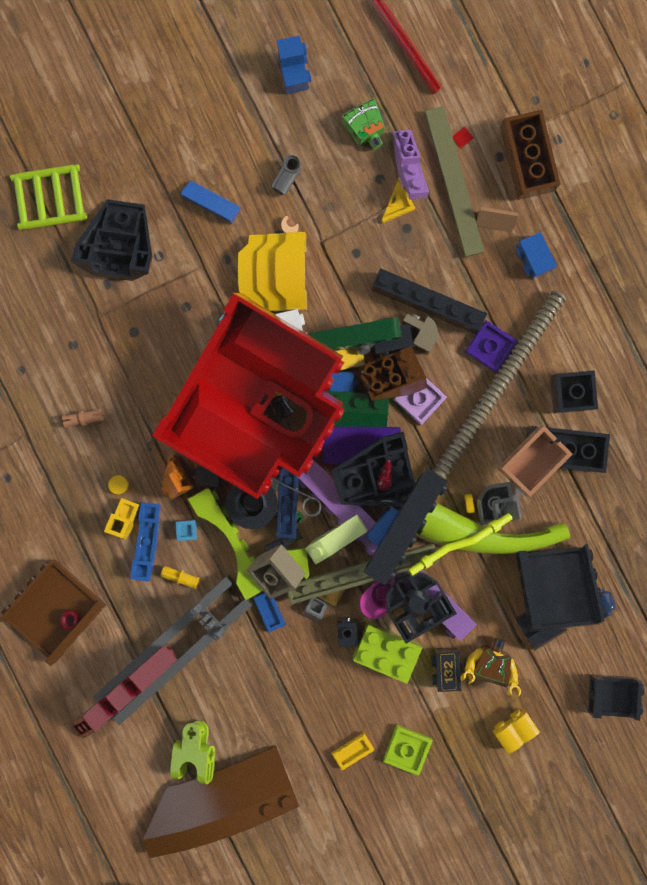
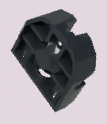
M419 571L413 576L406 572L400 578L393 580L385 592L386 611L405 644L457 614L439 582L423 571ZM408 578L413 587L403 592L398 583ZM437 585L440 592L430 597L426 590ZM406 596L410 598L408 604H404ZM437 601H439V603L441 604V606H442V608L444 609L445 613L442 611V609H441V607L439 606V604H438ZM401 606L404 613L394 618L391 611ZM430 610L433 616L424 619L419 624L416 617H421ZM403 621L406 622V624L408 625L409 629L411 630V633L408 631V629H407V627H406V625L404 624Z

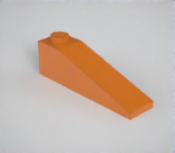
M176 454L169 457L162 480L164 486L162 491L170 499H174L194 488Z

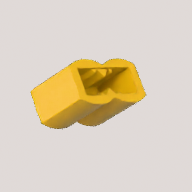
M524 709L514 711L510 715L511 718L509 720L498 722L492 731L508 754L516 751L524 743L540 733Z

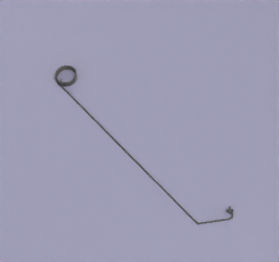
M148 442V443L146 444V449H147V451L149 450V452H150V451L152 450V448H151V447L147 448V445L150 443V442ZM282 484L309 497L302 504V510L307 516L314 517L320 513L321 504L316 498ZM311 499L319 503V510L313 515L307 514L304 510V504Z

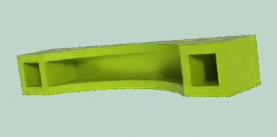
M209 487L188 500L198 517L204 518L216 525L231 542L238 567L236 584L245 600L263 591L246 571L255 560V557H250L246 541L244 539L241 540L237 534L239 533L238 527L234 522H230L226 507L221 506L219 503L220 496L218 492Z

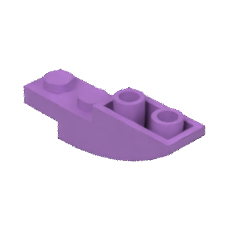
M393 131L395 159L403 190L407 191L409 199L427 198L429 190L419 164L421 157L412 131Z

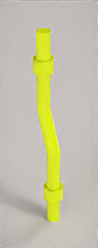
M507 513L498 520L494 519L488 523L486 528L472 537L448 543L429 556L425 555L419 559L420 562L408 569L409 574L413 576L422 569L432 566L434 561L448 552L474 545L489 534L498 532L503 525L512 520V516Z

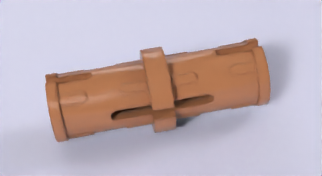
M98 409L89 412L79 411L78 414L62 416V420H65L63 425L67 428L103 421L104 417H101L103 415L102 410Z

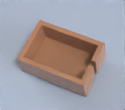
M538 426L497 469L524 496L531 497L564 464L572 453L560 441L551 444L550 442L555 441L557 438L545 426Z

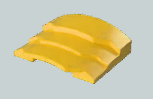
M286 232L249 235L248 244L238 253L239 292L268 311H292L296 309L298 311H307V291L305 290L306 233Z

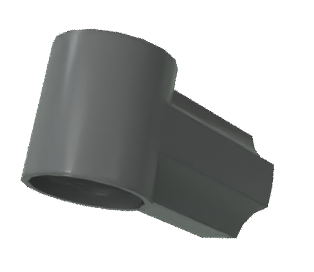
M289 155L284 159L283 166L271 186L272 189L281 195L286 196L294 180L301 173V162L297 156ZM296 163L298 166L296 169L290 170L288 165Z

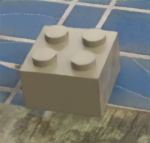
M282 544L257 556L246 570L270 599L295 589L306 575Z

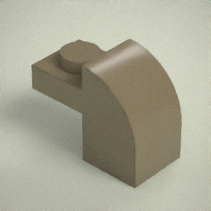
M407 314L402 324H410V328L418 332L413 342L414 347L429 354L438 338V329L435 322L429 316L422 322L419 316Z

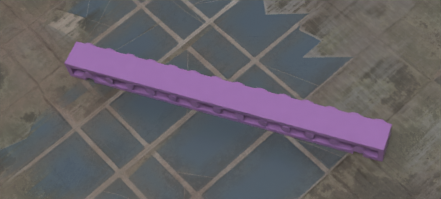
M315 461L312 462V466L307 474L302 473L299 477V484L304 489L308 487L312 491L310 495L318 501L321 500L326 505L324 509L331 516L335 514L339 518L337 521L339 524L355 515L359 516L368 531L376 524L359 505L340 504L334 480ZM364 533L355 541L358 543L362 541L366 545L365 551L372 557L378 546ZM406 572L395 575L394 579L400 578ZM408 578L402 581L407 587L405 590L413 587ZM437 585L426 590L430 597L440 592ZM446 594L457 614L442 623L448 628L446 632L453 639L457 637L461 641L477 624ZM437 601L438 604H439V606L441 607L442 611L445 613V611H444V609L442 608L441 604L439 603V601Z

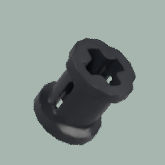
M285 396L272 402L279 410L281 419L288 417L296 411L295 408L291 407Z

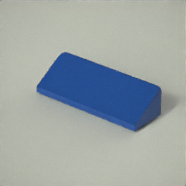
M190 181L180 194L183 199L230 224H233L241 209L240 206L193 181Z

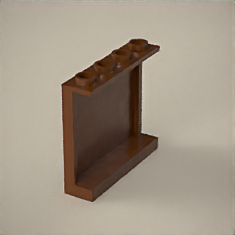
M57 560L46 561L39 570L41 572L37 577L33 576L27 582L28 587L24 591L21 590L14 597L16 601L12 605L9 604L1 612L2 617L0 618V622L4 620L43 653L47 657L45 662L50 667L61 658L107 605ZM75 610L80 614V622L74 629L66 630L60 624V617L65 611Z

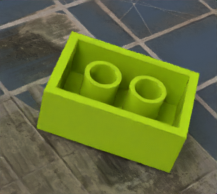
M367 621L358 646L354 651L353 661L408 684L422 646L414 640L405 644L400 634Z

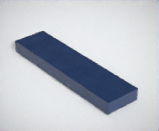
M281 467L279 482L298 491L299 477ZM278 483L276 537L296 538L298 492Z

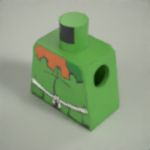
M375 98L342 115V124L360 146L369 142L372 149L376 150L383 145L379 136L384 133L385 127Z

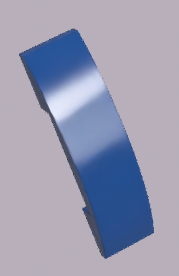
M141 502L135 559L132 562L130 576L132 580L150 582L158 542L161 504Z

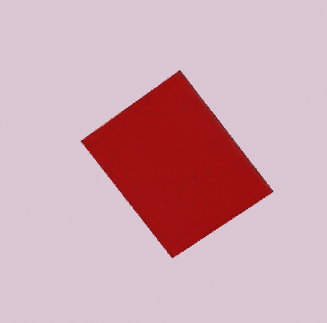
M463 127L452 136L460 148H463L474 139L466 127Z

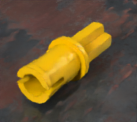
M164 566L161 571V577L177 582V585L183 584L196 589L200 579L199 577L184 573V570L178 571Z

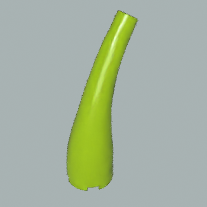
M437 503L434 511L427 514L425 518L427 522L421 531L418 530L415 536L444 546L448 543L472 537L486 527ZM564 522L549 526L546 530L530 534L517 535L496 532L489 534L474 545L457 550L489 554L518 553L519 551L544 548L570 539V533Z

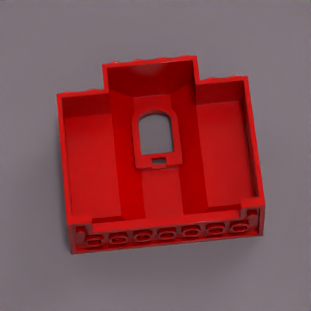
M233 293L223 310L225 312L223 318L167 416L161 419L152 437L258 499L261 494L265 496L273 482L270 478L273 477L275 479L281 467L298 477L302 473L307 474L314 461L311 459L312 456H318L325 441L323 438L326 440L329 438L335 425L333 422H338L345 410L342 408L343 402L326 393L334 381L331 378L333 373L338 374L345 362L342 361L343 355L263 308L243 293ZM276 391L304 407L307 411V421L301 429L291 431L263 414ZM265 395H269L264 405L260 404Z

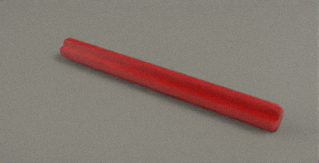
M372 0V5L433 94L440 91V83L384 0Z

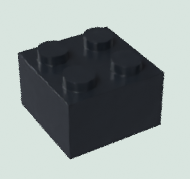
M595 370L558 373L550 376L553 414L598 409Z

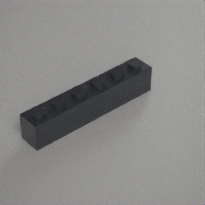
M382 268L379 269L372 286V291L474 334L480 331L487 315L486 312Z
M427 468L423 469L363 570L365 574L384 585L387 582L391 583L396 575L395 568L398 564L401 565L406 558L405 551L408 547L411 548L417 539L415 534L418 530L421 531L427 522L425 520L427 514L432 513L436 508L437 503L435 501L439 495L442 496L446 491L447 486L445 484L447 480Z

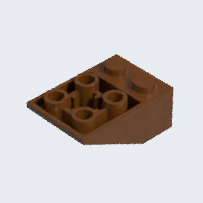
M412 346L358 367V371L372 401L407 396L427 388L426 376Z

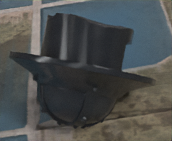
M235 485L230 488L226 496V509L229 517L235 524L244 529H257L265 526L273 519L277 511L278 499L275 490L271 486L265 496L261 494L258 499Z

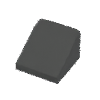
M318 597L309 599L302 616L319 623L328 606V602Z

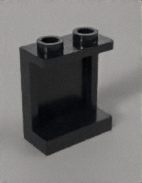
M590 674L588 713L593 718L599 719L602 716L630 717L640 721L643 714L642 696L645 692L642 681L636 677Z

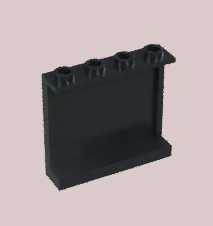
M588 544L578 548L533 553L519 551L516 554L530 632L600 625L605 621L606 611L601 606L600 601L602 593L596 583L598 578L597 571L593 568L592 564L593 552L589 549Z

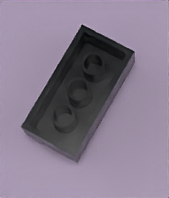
M527 426L526 438L538 426ZM546 427L557 438L550 443L560 441L572 453L560 467L561 469L606 473L610 434Z

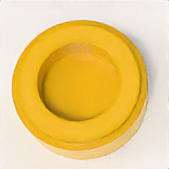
M116 475L109 480L108 486L112 493L123 494L128 490L129 482L126 477Z
M465 494L466 512L475 513L472 494Z

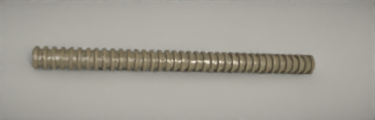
M557 290L551 291V295L547 297L548 300L544 302L545 305L541 306L542 310L537 312L538 315H535V320L531 321L532 325L528 326V330L524 332L525 335H522L518 345L514 346L515 350H512V354L508 355L509 359L504 361L505 365L503 364L501 366L502 369L498 370L499 374L494 376L495 380L493 379L491 381L492 384L488 385L489 389H486L485 394H482V399L478 400L479 404H476L475 409H472V414L468 415L469 419L465 420L466 423L462 424V429H459V433L455 434L456 438L451 440L452 444H449V448L445 449L446 453L441 455L442 459L438 460L439 463L435 464L436 468L432 469V472L445 480L447 479L446 475L450 474V469L453 470V465H456V461L460 460L459 456L464 454L463 450H466V446L470 445L469 441L474 439L473 435H476V431L480 430L479 426L484 424L483 420H486V416L490 415L489 411L494 409L493 405H496V401L500 400L499 396L504 394L503 390L506 391V386L510 385L509 381H512L514 379L513 376L517 374L516 371L520 370L519 366H522L523 361H526V356H529L530 351H533V346L537 345L536 341H539L540 336H543V331L547 330L546 326L550 325L549 322L553 321V317L557 315L556 312L560 310L559 307H562L563 302L567 300L563 293Z

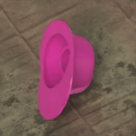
M376 581L364 592L360 600V608L365 616L371 619H378L387 614L385 592L390 582L384 585Z

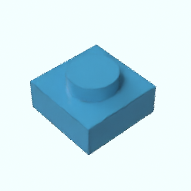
M196 520L176 522L177 541L197 539Z

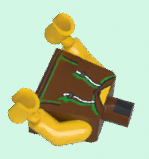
M495 637L492 647L482 645L481 648H477L467 657L465 673L460 676L461 681L465 680L466 676H468V684L477 678L506 688L509 685L510 688L507 691L509 697L512 696L511 690L516 692L517 698L521 694V689L517 686L518 673L515 662L508 652L503 651L505 640Z

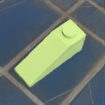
M355 515L314 539L305 549L314 563L317 564L368 530L359 516Z

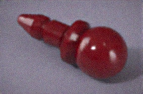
M386 460L383 470L379 473L376 485L381 491H387L392 486L390 460Z

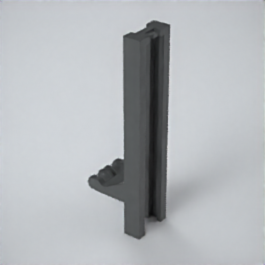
M228 575L93 696L98 702L159 648L166 645L199 614L202 616L199 621L201 625L206 621L208 622L204 628L206 631L210 630L174 662L148 688L135 697L120 712L113 715V720L118 725L123 723L213 640H219L225 634L228 627L252 606L253 603L249 599H244L220 622L210 613L207 607L233 584L232 579Z

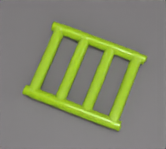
M79 164L10 175L11 181L14 182L20 220V223H18L19 230L88 219L82 204L78 172L80 171ZM68 173L71 176L76 214L65 215L59 175ZM49 176L52 178L57 217L46 218L40 179ZM33 179L39 220H27L22 187L23 180Z

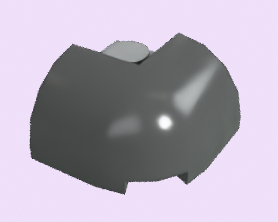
M511 482L492 484L485 487L481 492L479 499H477L481 525H487L494 519L498 520L507 513L512 516V520L523 518L519 502L521 494Z

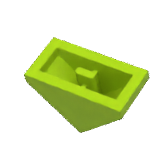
M306 547L286 549L306 573L304 577L307 579L310 573Z

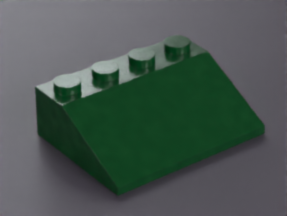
M326 392L343 402L342 408L345 409L340 420L333 422L335 423L334 426L387 427L389 398L372 401L369 393Z

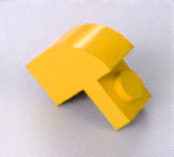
M121 498L115 514L111 513L104 532L126 540L134 526L133 522L140 505Z

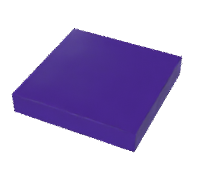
M485 320L480 331L474 336L464 353L497 373L517 343V340Z

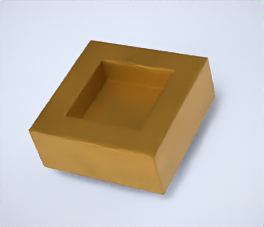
M345 589L319 596V598L335 607Z

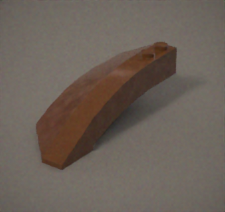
M271 747L242 761L214 771L213 778L208 784H201L197 778L166 787L148 830L143 837L149 858L190 850L233 836L298 808L299 804L277 747Z

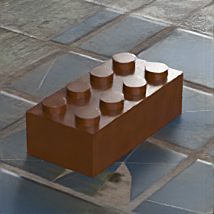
M543 110L505 118L500 129L517 199L521 200L554 192L561 184Z

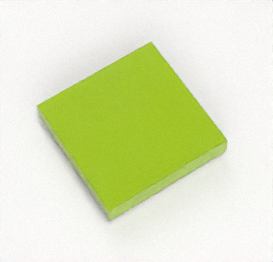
M396 724L383 762L419 776L433 739Z

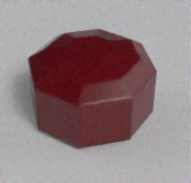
M75 610L65 611L60 617V624L66 630L74 629L80 622V614Z

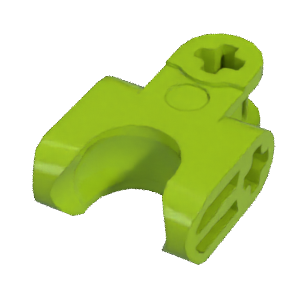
M200 720L185 725L182 732V741L177 740L174 743L170 771L173 779H180L186 774L189 762L193 763L197 769L198 782L208 784L213 778L215 747L207 745L208 726L204 721Z

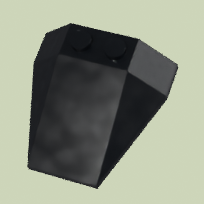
M107 199L75 244L71 262L98 277L134 281L149 274L153 256L145 204Z
M404 431L382 437L331 469L341 505L402 506L416 483L409 460ZM386 460H390L392 486L387 491H381L378 489L376 481L379 473L383 470Z

